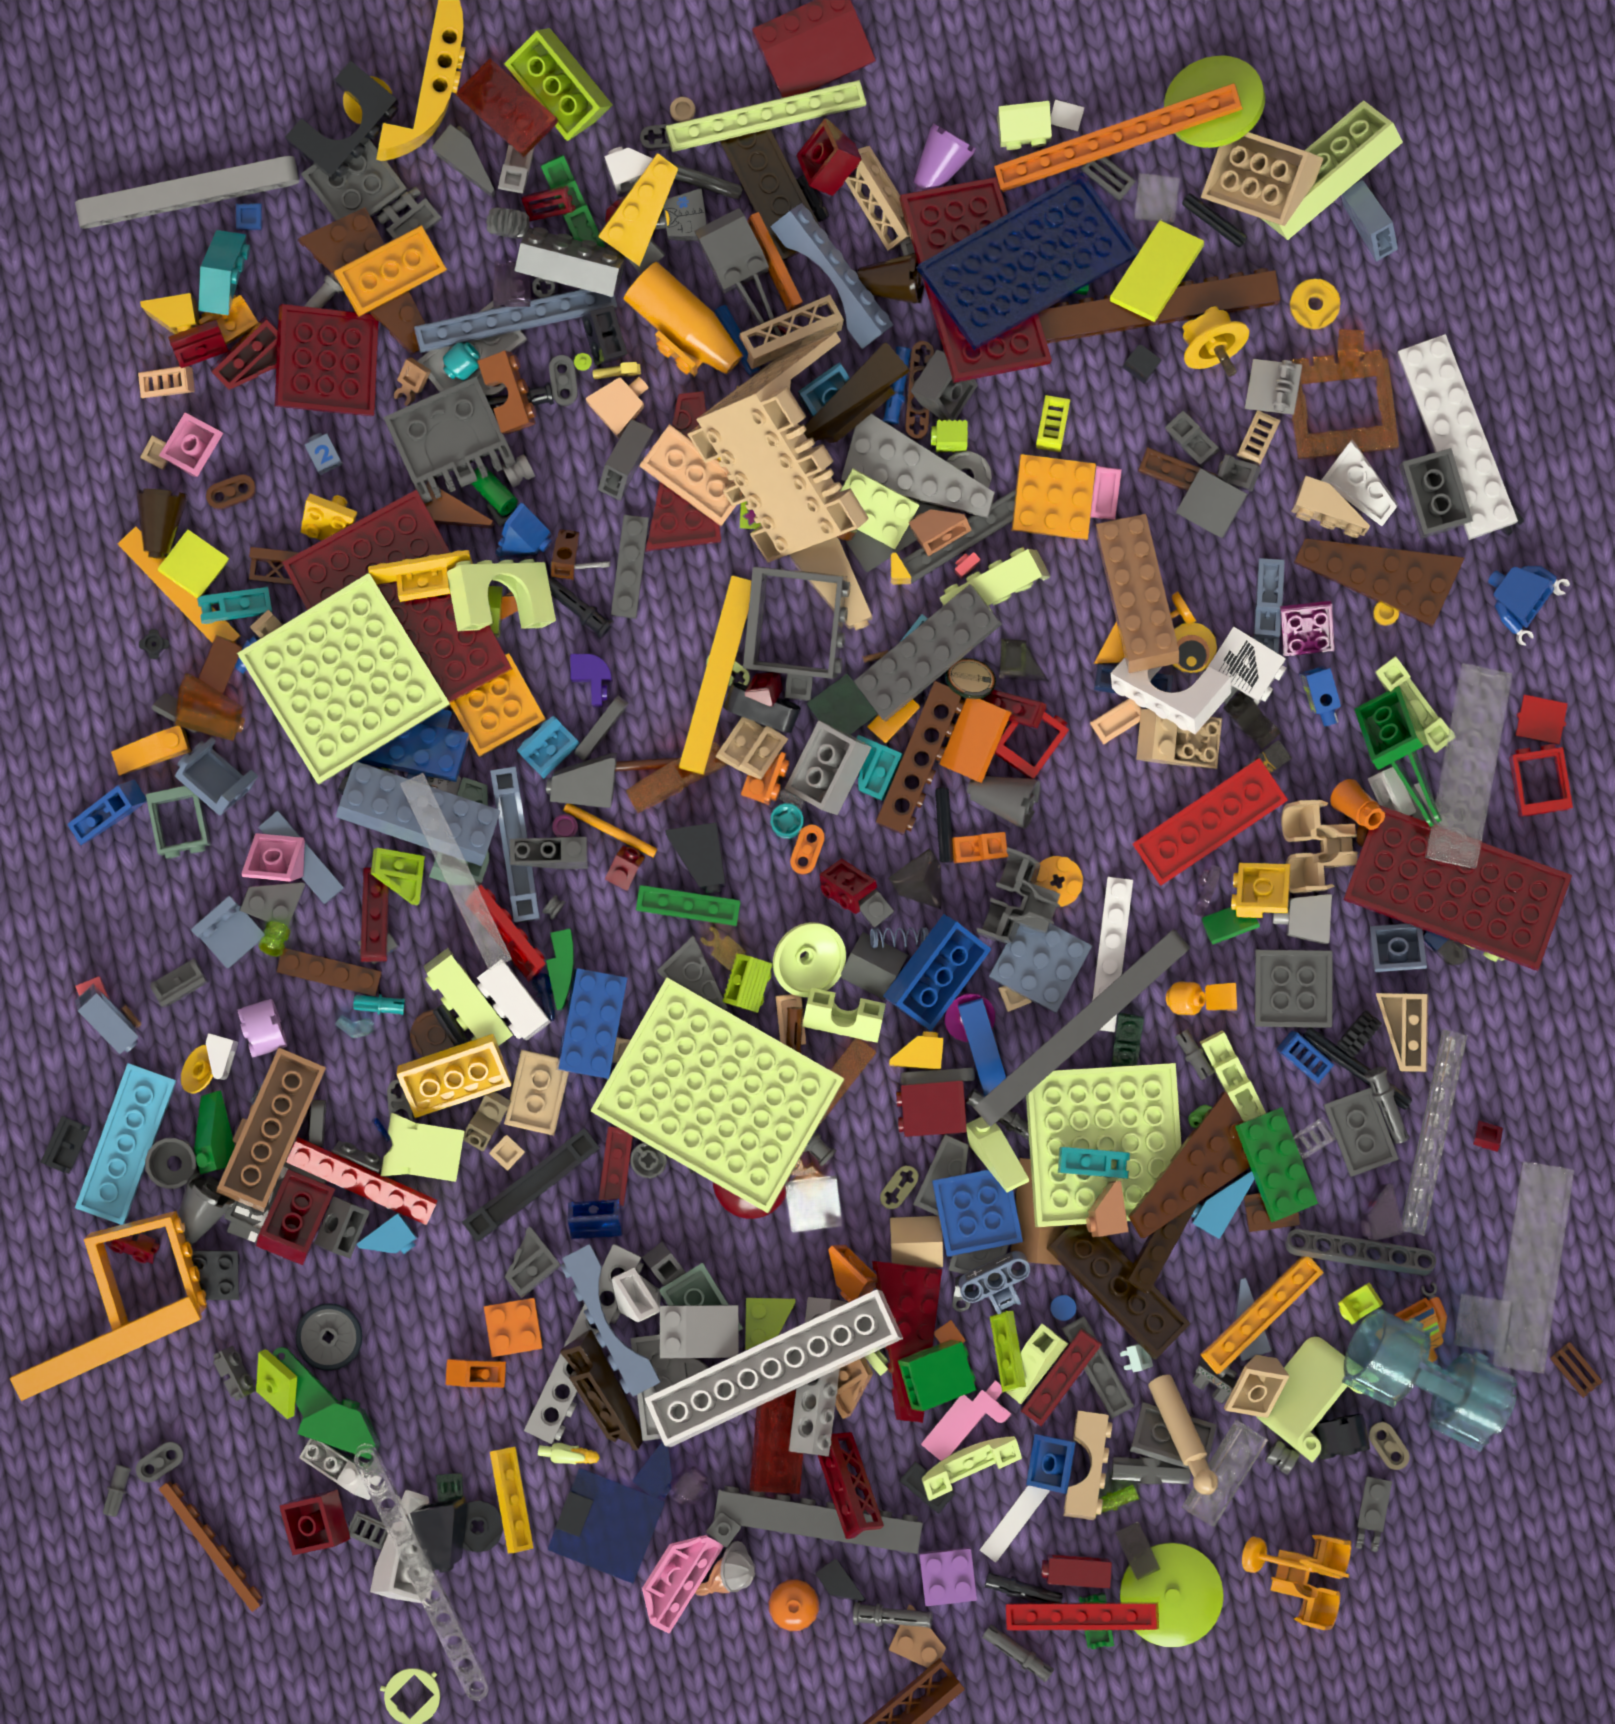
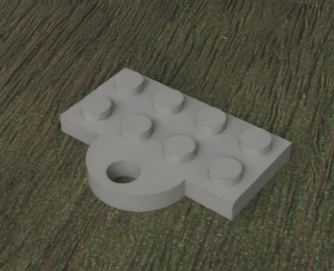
M494 299L491 303H489L479 312L499 308L501 306ZM515 331L468 343L474 346L480 353L481 357L479 360L505 350L513 352L527 338L521 331ZM453 346L431 350L418 360L419 363L431 370L428 378L439 392L474 377H477L485 396L497 395L507 388L503 383L497 387L485 385L480 367L466 380H461L457 377L455 379L450 378L443 370L445 367L443 356Z
M660 1335L631 1338L632 1350L650 1359L661 1381L657 1385L637 1394L643 1441L662 1439L644 1398L698 1374L709 1367L696 1358H660Z

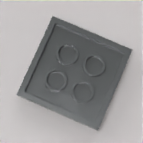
M370 139L364 145L366 149L363 154L357 159L355 157L348 164L350 166L348 171L341 178L337 177L333 181L314 164L301 173L302 177L335 220H339L366 207L370 217H373L385 206L400 197V194L404 191H408L386 161L376 160L378 150Z
M1255 950L1254 1027L1332 1028V951Z

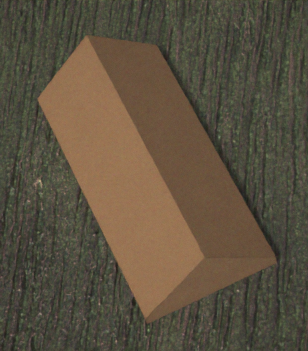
M1020 1158L1019 1162L1027 1174L1029 1182L1017 1187L1015 1204L1018 1209L1017 1214L1023 1242L1011 1244V1252L1020 1251L1024 1253L1028 1262L1061 1265L1047 1248L1064 1232L1065 1225L1035 1227L1031 1160Z

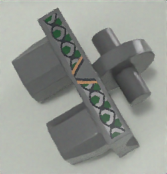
M1202 1358L1198 1363L1192 1383L1204 1390L1209 1381L1216 1385L1217 1388L1213 1392L1212 1397L1223 1404L1228 1400L1237 1383L1234 1379L1237 1372L1230 1368L1233 1361L1220 1374H1216Z

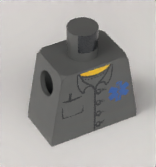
M702 189L666 199L663 206L664 213L660 214L655 230L666 228L668 240L698 241L694 231L707 225Z

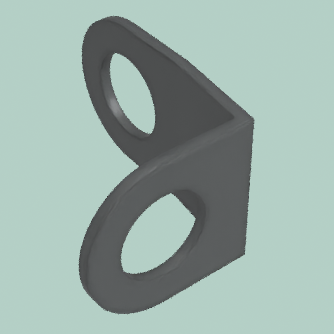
M957 1276L952 1306L956 1311L963 1312L969 1309L970 1303L966 1302V1306L963 1308L956 1306L958 1301H965L961 1297L958 1286L961 1276ZM973 1284L967 1285L964 1290L972 1292Z

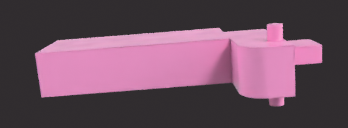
M994 1381L986 1392L982 1390L973 1401L965 1395L960 1396L921 1445L942 1461L956 1451L986 1413L999 1423L1006 1422L1012 1414L996 1401L1003 1393L1001 1385Z

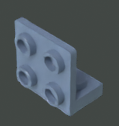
M228 896L191 929L226 968L233 966L265 937V933L247 913L239 911L240 905L231 896Z

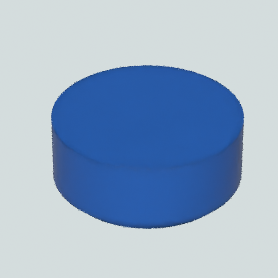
M1059 1295L1052 1300L1050 1310L1056 1319L1066 1321L1075 1315L1076 1303L1067 1295Z

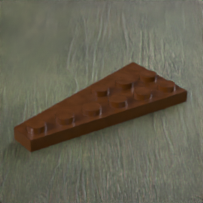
M366 207L297 240L314 255V258L319 263H322L333 274L337 281L338 279L334 274L335 270L385 245ZM409 291L370 311L371 315L377 321L379 320L411 355L420 351L414 327L424 325L425 322Z
M1305 538L1294 563L1433 627L1465 557Z
M1226 1091L1219 1095L1214 1106L1203 1116L1202 1122L1191 1132L1170 1160L1171 1163L1165 1171L1160 1173L1156 1183L1149 1192L1145 1193L1128 1216L1141 1238H1146L1250 1167L1235 1125L1244 1121Z

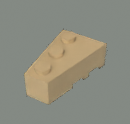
M1376 993L1400 1071L1427 1072L1429 995Z

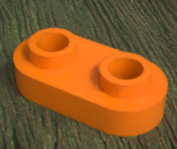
M807 825L800 831L790 859L792 869L798 874H808L815 868L824 843V833L820 827ZM811 833L817 837V840L813 843L807 841V836ZM802 857L808 860V864L804 867L798 864V860Z

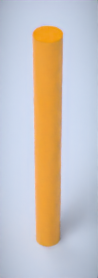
M566 803L563 809L564 812L651 857H654L658 850L656 847L573 804Z

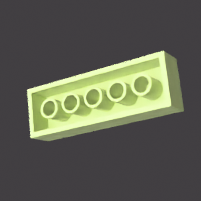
M1363 100L1305 150L1324 159L1314 185L1287 224L1282 226L1265 219L1262 220L1289 240L1403 143L1393 122Z

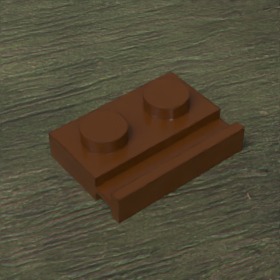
M1260 1193L1245 1195L1243 1198L1248 1232L1300 1225L1298 1212L1271 1222Z

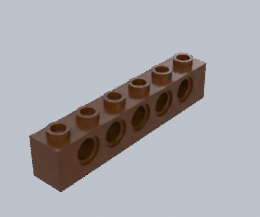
M934 681L878 815L876 824L902 835L905 834L906 830L911 832L916 817L912 816L916 807L921 808L926 796L925 793H922L926 783L931 784L936 770L932 769L935 760H941L946 747L942 746L945 736L950 738L955 727V723L951 722L955 713L960 715L965 700L961 699L962 692ZM938 706H944L949 714L946 718L939 719L934 715V709ZM929 729L937 731L939 738L935 742H928L924 738V733ZM925 753L929 757V762L924 766H919L914 761L915 755ZM915 776L919 780V786L916 789H908L904 783L907 777ZM900 799H904L909 803V810L905 813H900L895 809V803Z

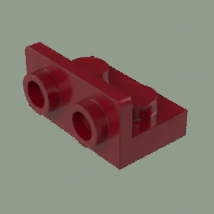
M842 858L819 874L820 888L824 896L833 899L842 908L848 909L854 914L860 912L858 901L877 888L875 879Z

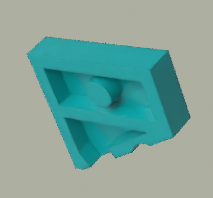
M858 735V740L872 747L859 772V791L884 801L901 763L903 754Z

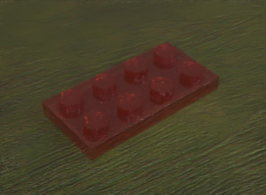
M491 58L455 93L459 100L522 157H525L559 122L549 110Z
M796 1389L757 1407L750 1491L800 1494L803 1453L789 1451Z

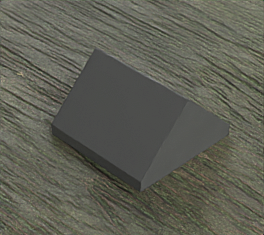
M862 932L841 972L840 978L885 1000L886 998L883 995L897 978L908 955L884 943L882 948V941L878 940L877 948H872L870 935Z

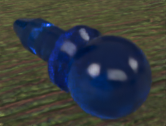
M538 973L532 979V987L537 992L536 997H542L541 1001L545 1008V1014L550 1021H554L555 1009L552 1006L553 1002L550 996L553 994V990L550 989V977L545 973Z

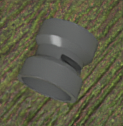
M1277 1440L1267 1454L1265 1462L1270 1465H1277L1280 1471L1287 1475L1298 1460L1300 1453L1294 1449L1289 1450L1283 1442Z

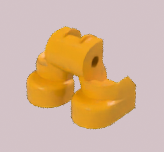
M1317 1534L1312 1535L1315 1539L1313 1556L1288 1550H1279V1558L1296 1562L1302 1559L1346 1573L1352 1544L1350 1540ZM1278 1564L1276 1576L1271 1577V1580H1273L1271 1590L1303 1598L1299 1615L1294 1620L1309 1627L1331 1630L1339 1610L1340 1592L1327 1588H1316L1308 1584L1310 1572H1315L1314 1570L1305 1571ZM1330 1576V1577H1334V1578H1338V1579H1342V1578H1343V1577H1338V1576Z

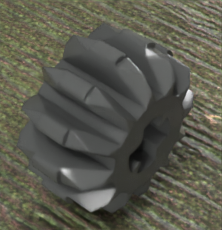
M492 208L487 216L486 230L496 236L524 238L529 230V216L519 210Z

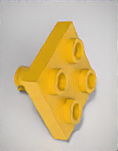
M310 493L306 500L300 533L322 541L355 523L357 511L346 508L347 501L342 496L335 495L332 501Z

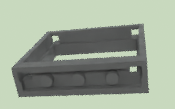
M761 566L753 567L743 669L831 679L837 678L838 673L841 674L843 659L839 658L840 648H844L845 633H842V627L848 617V608L845 607V597H849L851 588L850 582H847L848 576ZM767 576L837 583L828 669L759 661Z

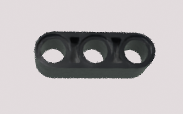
M737 682L731 684L723 705L724 709L786 733L793 731L801 710L798 705L778 697L774 706H768L746 697L747 685Z

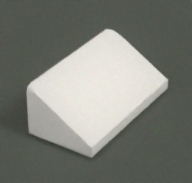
M1393 767L1368 778L1379 805L1409 816L1416 812L1404 783Z

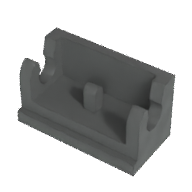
M193 958L160 979L150 983V987L161 1007L166 1008L209 983L197 960Z

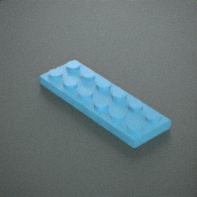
M127 1063L78 1197L76 1209L121 1225L125 1224L145 1170V1159L148 1150L154 1145L177 1080Z

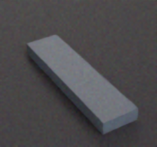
M276 811L258 827L264 834L300 837L279 811ZM305 843L304 873L301 878L319 899L326 904L342 891L344 887Z

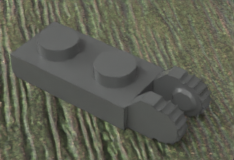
M1369 1476L1365 1477L1356 1526L1358 1531L1355 1548L1362 1549L1365 1529L1374 1530L1373 1539L1371 1540V1551H1378L1381 1532L1384 1529L1392 1481Z

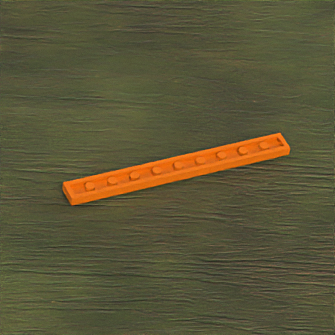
M1233 83L996 165L994 167L1002 192L1243 110L1237 87Z

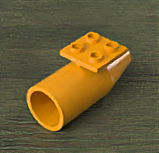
M658 262L650 265L625 294L624 301L658 330L655 334L657 349L667 358L672 356L677 363L676 366L684 374L687 375L690 372L695 377L698 373L697 369L703 362L728 374L742 359L743 354L715 313Z

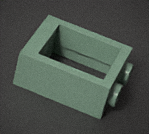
M182 786L146 794L159 855H165L166 859L181 856V851L190 850L191 854L205 851V846L211 845L202 800L190 789ZM193 797L201 839L166 847L158 805Z

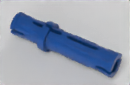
M896 347V354L908 367L912 350L906 347ZM907 374L890 385L895 394L886 402L883 418L885 423L899 424L901 406L905 402L903 394Z

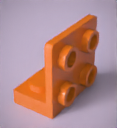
M781 752L777 755L762 779L747 775L741 796L769 806L771 800L776 801L781 789V785L777 783L780 776L785 777L789 767L786 753Z

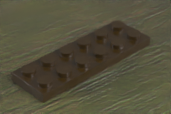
M767 129L719 141L755 213H760L782 260L785 261L799 254L800 252L785 247L771 226L801 203L811 212L818 225L819 223L771 130Z
M1087 1224L1070 1225L1047 1248L1154 1360L1191 1324L1154 1285L1149 1293H1143L1127 1282L1125 1278L1133 1263L1106 1236L1092 1237V1232L1088 1231Z

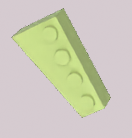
M1022 547L1010 554L1012 558L1002 562L1000 559L988 566L989 571L983 574L976 572L966 578L967 583L961 586L954 584L944 590L945 595L939 598L944 606L971 584L988 606L991 604L997 605L1009 599L1011 593H1018L1032 587L1033 581L1037 579L1044 581L1051 576L1038 551L1033 549L1025 550Z
M449 948L424 965L428 975L425 980L434 991L437 988L443 994L441 1001L449 1011L454 1008L459 1015L456 1020L465 1031L468 1028L474 1034V1037L471 1038L472 1041L494 1033L499 1046L513 1036L511 1030L493 1006L487 1002L477 985L471 981L465 969L454 959Z

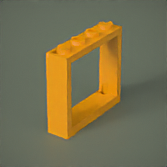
M177 1211L91 1232L84 1239L112 1330L129 1322L104 1242L165 1226L187 1296H192L200 1313L206 1309V1292L201 1290L199 1269L193 1265L191 1258L193 1255L192 1247L189 1242H186L183 1233L185 1232V1225L181 1223Z

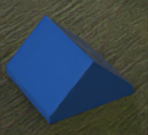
M1034 1434L1026 1485L1067 1494L1076 1442Z

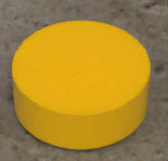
M1378 602L1373 609V617L1378 624L1388 626L1398 619L1399 611Z

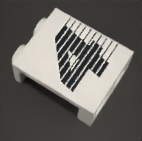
M1233 627L1208 667L1230 677L1231 685L1253 698V703L1258 706L1261 700L1266 702L1273 691L1270 685L1274 679L1279 681L1284 674L1286 667L1283 665L1286 658Z

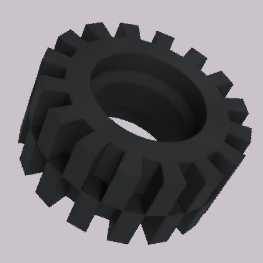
M1365 1010L1338 1041L1337 1046L1353 1058L1375 1034L1382 1022Z

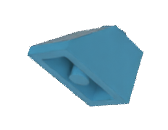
M398 1213L358 1242L357 1246L362 1249L395 1254L401 1251L405 1254L416 1246L414 1241L418 1237L403 1216Z

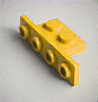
M458 550L452 553L404 559L392 563H380L369 566L368 572L376 585L397 581L398 597L400 602L450 594L447 571L456 567L458 562L471 561V564L473 562L469 550Z

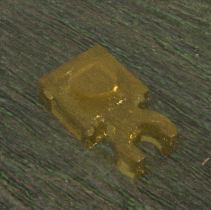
M710 927L709 930L714 933V939L707 941L701 937L700 940L705 946H713L715 950L711 955L731 971L735 963V955L737 953L745 955L747 952L728 935L721 940L719 932L714 927Z

